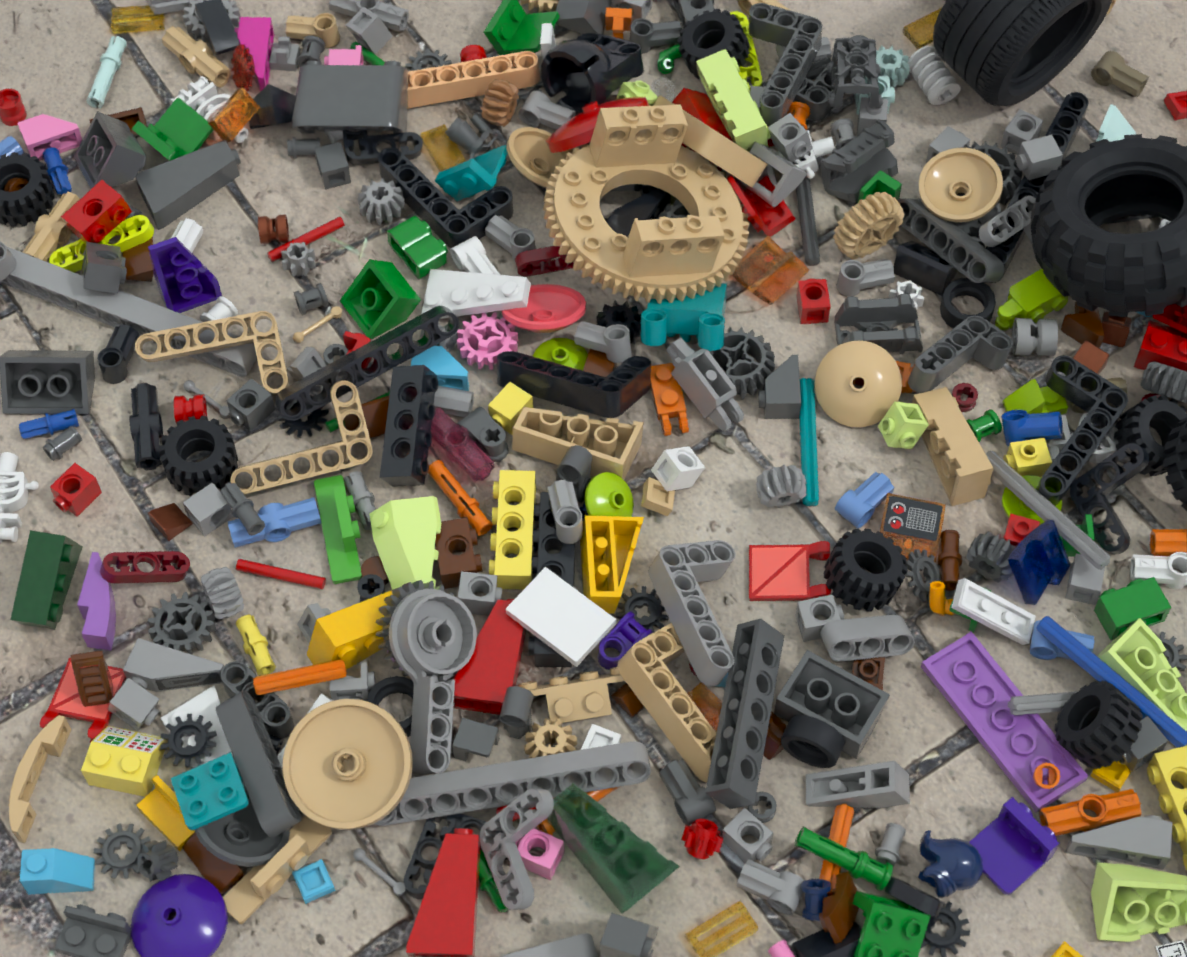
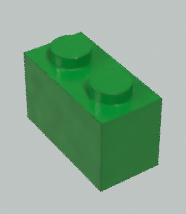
M1152 577L1144 581L1143 579H1136L1119 590L1111 588L1104 591L1099 596L1094 612L1111 641L1116 639L1139 618L1148 627L1164 622L1172 607L1156 579Z

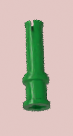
M804 826L795 839L794 845L796 847L807 850L822 859L842 867L849 872L852 878H861L870 882L879 891H882L890 880L893 865L888 862L883 864L868 857V852L850 850Z

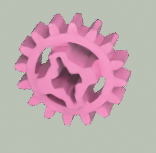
M494 312L491 317H487L486 313H482V318L471 315L472 322L463 321V329L457 331V349L460 350V357L462 359L467 358L469 366L476 362L480 370L484 365H488L489 369L493 370L494 364L497 363L498 354L505 351H518V332H515V326L511 323L508 324L504 317L497 319V312Z

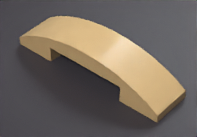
M58 715L41 730L26 750L15 773L9 798V821L11 831L21 843L26 842L37 815L29 800L49 754L60 757L71 732V727L65 716Z

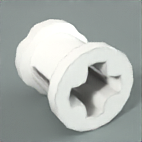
M219 296L216 304L207 313L203 312L200 318L202 322L237 316L238 311L227 298Z

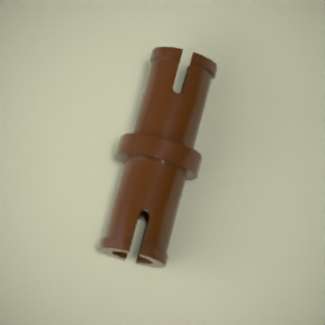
M945 530L940 534L941 554L938 556V564L941 566V582L945 584V590L954 591L959 580V567L962 565V555L959 553L960 534L956 530Z

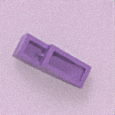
M92 552L77 604L83 619H86L82 636L88 648L112 650L116 624L114 594L111 583L104 580L100 574L102 561L99 553Z

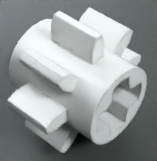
M911 280L902 283L898 281L895 290L891 289L889 293V298H897L898 295L903 293L910 294L916 309L918 306H923L925 297L921 296L922 287H917Z

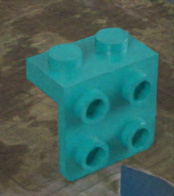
M506 145L439 172L435 182L456 201L467 197L471 198L484 190L489 191L497 183L496 177L500 169L507 162L506 156L508 153Z
M231 752L171 778L185 824L190 830H195L241 810L249 803L242 777Z

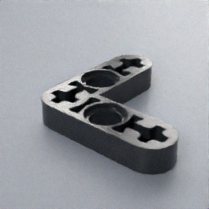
M342 130L346 159L354 165L379 163V152L376 147L380 143H387L391 147L396 148L395 142H399L400 151L409 160L418 158L422 153V138L414 132L368 136L367 130H359L357 132ZM353 140H358L359 149L361 150V155L356 156L355 152H353ZM408 141H412L413 145H415L414 150H409L407 146Z
M1129 443L1121 447L1076 479L1070 487L1071 498L1083 518L1085 514H1092L1094 536L1104 550L1113 554H1121L1128 549L1130 536L1106 496L1144 470L1148 465V452L1145 448L1135 443ZM1132 452L1138 454L1136 456L1137 462L1135 464L1130 462V454ZM1119 461L1124 465L1121 467L1117 462ZM1109 467H1114L1116 470L1115 479L1105 483L1103 480L1104 471ZM1098 483L1102 488L1100 489L1094 485ZM1083 486L1090 488L1087 491L1089 495L1087 498L1080 496L1083 493ZM1099 508H1104L1107 513L1106 519L1102 523L1096 524L1093 519L1094 512ZM1109 528L1113 534L1120 536L1117 539L1119 543L1117 546L1109 544L1113 539L1109 532L1105 531Z
M461 813L428 818L404 875V885L408 895L414 899H423L432 874L430 870H433L437 858L432 861L422 858L421 853L424 848L434 846L440 851L443 843L441 841L444 840L445 834H454V829L476 827L481 830L486 821ZM442 819H446L449 827L443 826L439 834V840L435 838L437 833L435 822L440 823ZM421 866L426 869L423 876L426 886L420 885L418 889H414L412 880L419 879Z

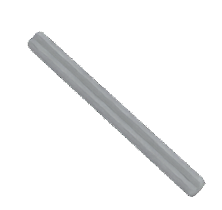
M994 451L986 453L993 466L992 474L1093 566L1099 570L1108 566L1110 555Z

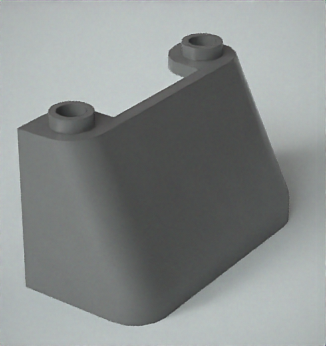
M306 61L305 65L300 66L292 116V128L302 134H315V128L320 132H325V130L407 132L408 69L402 67L401 62L385 61L384 65H322L320 61Z

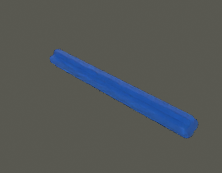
M1045 616L1036 627L1038 632L1098 682L1107 681L1133 701L1140 708L1139 712L1142 713V718L1144 719L1148 716L1176 748L1187 745V731L1050 616Z

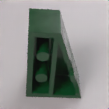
M30 530L10 620L23 625L55 630L57 623L62 618L63 604L83 546L64 535Z

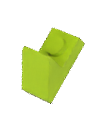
M1036 379L1030 380L1003 399L1002 402L1006 412L1025 410L1028 414L1060 412L1061 415L1066 414L1069 408L1064 397L1051 390L1048 386L1039 388Z

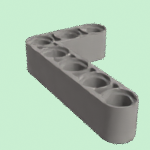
M721 540L667 545L660 549L648 569L649 577L698 679L705 685L717 686L733 666L734 657L697 582L721 579L735 559V550L729 543Z

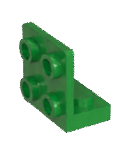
M503 0L483 33L498 55L523 51L535 53L541 50L542 23H551L554 29L560 15L557 11L526 14L518 0Z
M180 98L175 99L155 125L150 123L147 127L138 121L132 128L133 131L169 161L197 151L215 129L211 123Z
M856 891L852 904L862 909V915L866 918L854 957H918L931 915L902 901Z

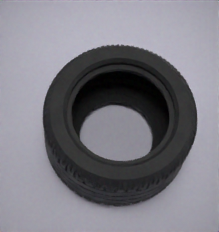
M946 0L935 22L933 30L934 48L938 56L968 83L983 100L994 106H1011L1027 99L1043 88L1080 53L1103 22L1112 0Z

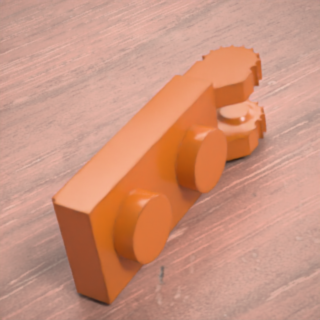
M673 363L651 366V391L657 418L661 422L664 436L671 435L672 428L669 418L678 417L681 432H689L686 415L687 409L682 388L671 374L675 369Z

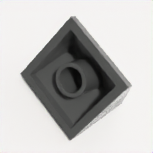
M558 0L555 11L559 13L560 17L556 25L580 34H603L606 25V7L611 8L612 1Z

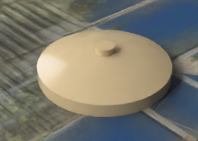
M358 699L334 700L313 709L295 726L287 741L283 755L284 782L295 805L310 819L334 829H359L372 825L386 817L402 800L412 775L413 759L411 746L401 725L384 709L370 702Z

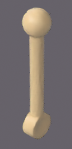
M338 306L333 307L330 314L304 331L294 333L293 340L296 343H300L306 335L332 318H340L342 316V309Z

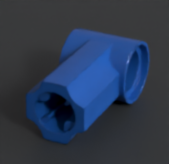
M1011 410L1001 416L1007 446L1011 442L1045 438V440L1062 439L1063 423L1060 412L1028 414L1025 410Z

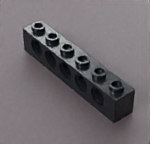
M540 492V503H534V521H539V529H533V547H538V556H532V574L538 575L546 567L574 588L575 543L566 544L561 542L556 535V527L549 526L555 523L548 492ZM568 523V524H565V525H566V526H571V525H574V524ZM554 549L560 551L557 554L548 553V551ZM536 636L529 637V655L534 656L535 667L572 668V663Z

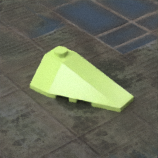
M1139 618L1106 646L1097 657L1187 731V693L1178 680L1181 675L1176 667L1171 668L1163 653L1166 651V648L1162 641Z

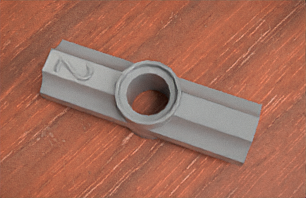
M330 0L329 2L330 10L354 17L365 7L378 15L389 29L400 32L404 31L407 26L408 10L379 0Z

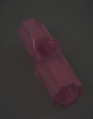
M441 408L435 409V416L431 424V435L445 450L447 458L454 463H458L474 481H483L490 476L491 471L495 468V464L469 437L467 429L457 425Z

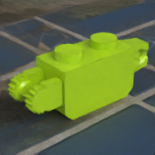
M1040 269L1010 286L1006 302L1001 307L999 306L995 326L1002 331L1009 330V328L1013 327L1015 318H1030L1034 323H1037L1039 319H1043L1053 310L1059 311L1068 303V296L1064 297L1047 279L1043 269Z

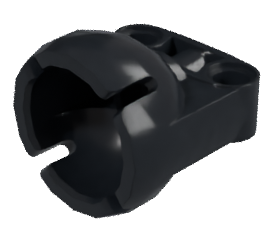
M585 33L577 39L565 40L550 49L541 64V78L548 95L553 98L560 92H565L566 96L559 99L556 104L576 111V116L583 112V106L591 102L597 101L598 105L606 103L612 92L621 87L623 82H628L632 78L644 73L641 46L639 44L597 33Z

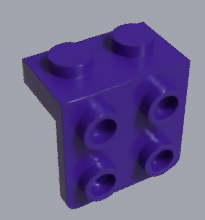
M1013 797L1003 804L999 816L969 842L978 850L983 859V873L1006 895L1012 894L1053 857L1059 845L1053 831L1047 826L1040 825L1033 818L1031 810L1025 804L1018 803Z

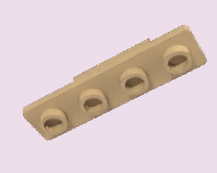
M618 667L610 668V674L598 675V671L580 673V679L568 680L567 676L550 678V684L537 686V681L520 683L518 686L531 691L534 696L545 694L550 724H554L557 719L565 723L612 715L607 684L625 680L619 673Z
M305 815L301 822L290 830L287 844L267 864L254 866L223 897L228 914L239 924H243L272 894L276 893L283 886L284 882L292 875V872L299 870L306 863L307 859L332 834L331 828L317 823Z

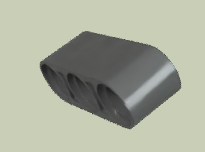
M233 661L226 664L221 671V680L228 696L231 698L240 691L245 690L253 699L263 697L264 699L256 703L267 732L276 737H288L294 728L293 718L288 705L274 692L257 695L253 684V678L257 677V675L242 662ZM237 677L243 678L239 683H230ZM276 717L285 718L280 723H272V720Z

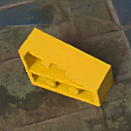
M584 517L583 535L580 539L583 595L607 613L615 614L644 517Z
M392 590L316 619L306 654L312 664L316 665L341 659L344 661L347 670L383 649L379 648V645L384 642V637L376 636V632L383 630V626L378 625L376 620L384 617L378 609L387 605L384 598L393 595Z

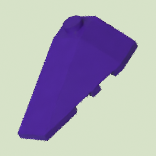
M176 237L148 246L156 283L167 309L182 313L216 301L219 296H222L217 278Z

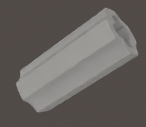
M438 386L434 398L435 412L466 417L472 412L474 392Z

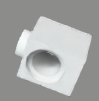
M690 446L664 450L651 471L666 491H673L692 487L705 467Z

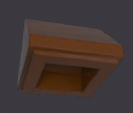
M627 683L611 695L631 718L645 708Z

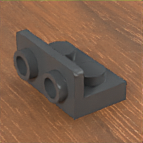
M78 904L76 908L71 906L65 907L64 914L67 919L55 946L57 953L72 957H124L131 939V928L126 922V918L115 913H108L107 916L97 914L93 908Z

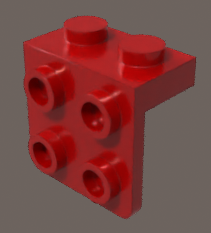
M732 175L727 177L736 195L741 200L740 204L744 205L742 212L748 215L746 219L751 222L758 233L763 230L768 238H770L796 220L784 200L773 207L749 189L744 191ZM768 176L758 182L772 193L775 190V186Z

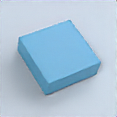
M322 859L292 872L305 904L335 891Z

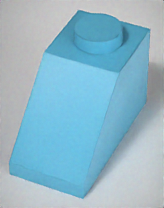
M433 346L412 357L411 366L425 365L437 375L438 386L469 391L468 371L443 346Z
M56 848L22 850L20 883L28 895L94 890V858Z

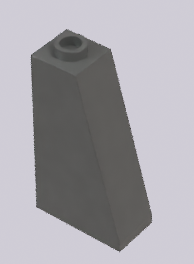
M223 140L137 173L135 179L139 192L158 230L166 227L240 176L237 165L241 161L236 149H230L227 141Z

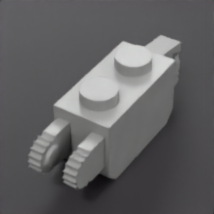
M682 338L671 343L666 349L675 367L671 374L705 419L710 416L722 431L731 428L730 426H732L731 423L733 421L734 423L742 421L744 418L743 411L733 398L737 394L736 387L710 352L703 348L696 352Z

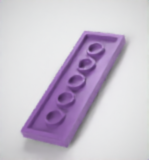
M972 632L922 661L921 668L1036 813L1087 780L1088 775L1073 756L1059 744L1055 734L1038 713L1012 715L1010 713L1008 702L1011 700V697L1023 695ZM1051 763L1059 769L1060 781L1055 787L1043 789L1036 785L1033 779V772L1038 765ZM1043 768L1042 784H1047L1048 768Z

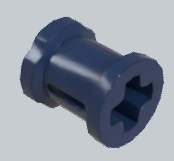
M824 879L805 880L801 883V889L805 892V907L802 911V917L807 920L820 921L819 914L823 912V898L828 897L831 883Z

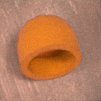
M1040 764L1033 772L1034 782L1043 789L1053 788L1060 781V771L1054 764ZM1043 768H1048L1047 784H1042Z

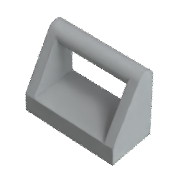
M755 142L749 153L782 173V178L773 193L758 182L752 188L736 177L735 180L775 207L802 183L807 173L772 148Z

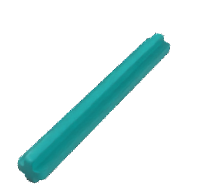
M801 378V408L799 415L801 469L807 483L806 496L802 498L805 506L814 507L818 505L819 501L815 387L812 378Z

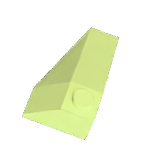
M428 496L391 500L369 513L373 540L392 590L399 587L402 588L403 584L413 583L418 580H422L423 584L433 581L435 588L436 580L432 577L433 561L438 560L439 553L435 549L436 534L441 533V518L437 497Z
M1097 862L1091 897L1096 934L1099 940L1132 942L1140 940L1141 935L1157 932L1160 935L1170 932L1169 928L1187 924V876L1127 864Z

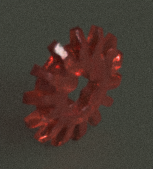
M245 44L237 45L233 52L234 58L231 59V63L234 65L231 68V71L234 72L232 78L235 81L236 87L241 92H248L249 87L252 88V81L255 77L253 56L249 53V47L245 48Z

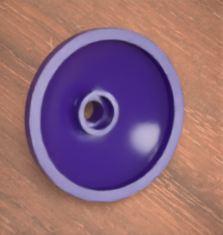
M178 874L169 876L163 881H158L143 894L133 912L131 937L134 947L141 957H211L220 946L226 933L228 923L226 903L221 893L213 884L196 875ZM176 911V917L168 921L169 914Z

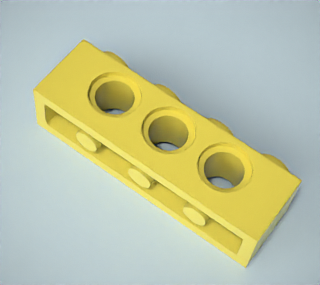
M500 470L499 481H494L493 499H498V507H492V525H497V533H491V551L496 552L495 560L489 561V575H498L497 587L524 590L532 581L536 475L535 471ZM510 502H519L517 505H509ZM512 527L518 528V530L513 532L508 531L507 529ZM508 554H516V555H517V556L514 557V558H507V557H505V556L508 555Z
M1187 746L1155 753L1148 764L1147 775L1151 784L1156 785L1159 792V805L1162 812L1167 814L1170 822H1172V837L1181 846L1183 864L1187 871V815L1183 811L1187 810ZM1171 781L1180 782L1184 789L1175 787Z

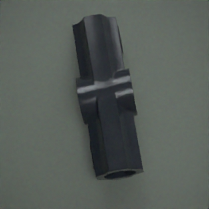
M140 383L131 389L133 415L129 417L131 436L134 441L135 464L137 468L154 470L159 465H162L159 446H161L160 438L163 437V424L158 409V392L156 386Z

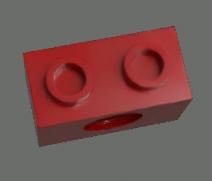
M101 180L61 217L71 232L85 244L86 242L99 243L118 224L123 222L132 213V210L122 195Z

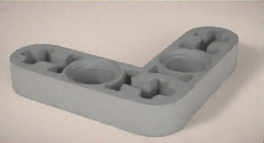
M1026 196L984 223L979 229L981 241L988 247H995L1021 229H1024L1032 243L1031 212L1036 203V198ZM1007 215L1013 219L1014 227L1008 224L1006 220ZM998 227L1000 232L993 235L991 231Z
M529 789L486 822L479 833L480 844L502 902L510 910H525L532 905L534 900L533 886L515 842L552 813L554 807L553 796L544 789ZM516 812L520 817V824L517 829L514 828L512 822ZM506 857L510 861V870L507 874L503 870V862Z

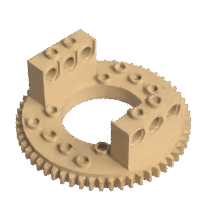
M681 104L600 108L590 144L582 145L581 149L575 147L573 154L568 152L565 160L561 159L559 166L555 167L554 173L551 174L547 184L543 206L545 211L544 219L547 220L545 226L547 229H550L549 237L554 238L553 245L560 246L558 253L560 255H567L565 262H573L574 271L581 269L583 271V278L590 276L592 284L599 282L602 284L601 289L605 290L609 287L614 295L617 292H622L623 298L632 295L635 301L642 297L645 298L647 303H650L651 299H656L661 304L663 299L673 303L676 297L679 301H684L686 295L690 299H694L696 293L703 296L706 290L712 292L714 286L720 287L723 280L727 281L730 274L733 275L736 267L739 266L748 243L749 231L747 230L749 222H746L748 215L742 212L744 205L740 204L741 200L736 195L729 181L724 177L725 173L720 172L716 164L712 165L708 159L690 150V147L681 146L688 127ZM643 184L657 187L670 193L685 206L690 215L684 218H668L663 216L652 220H638V218H635L627 238L623 234H617L607 224L600 209V200L610 190L619 186Z

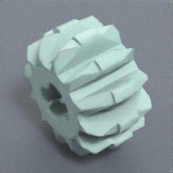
M881 45L880 49L876 50V64H879V67H881V74L879 76H889L890 87L895 88L896 85L903 86L910 72L909 56L903 55L902 49L895 51L893 45L889 49Z

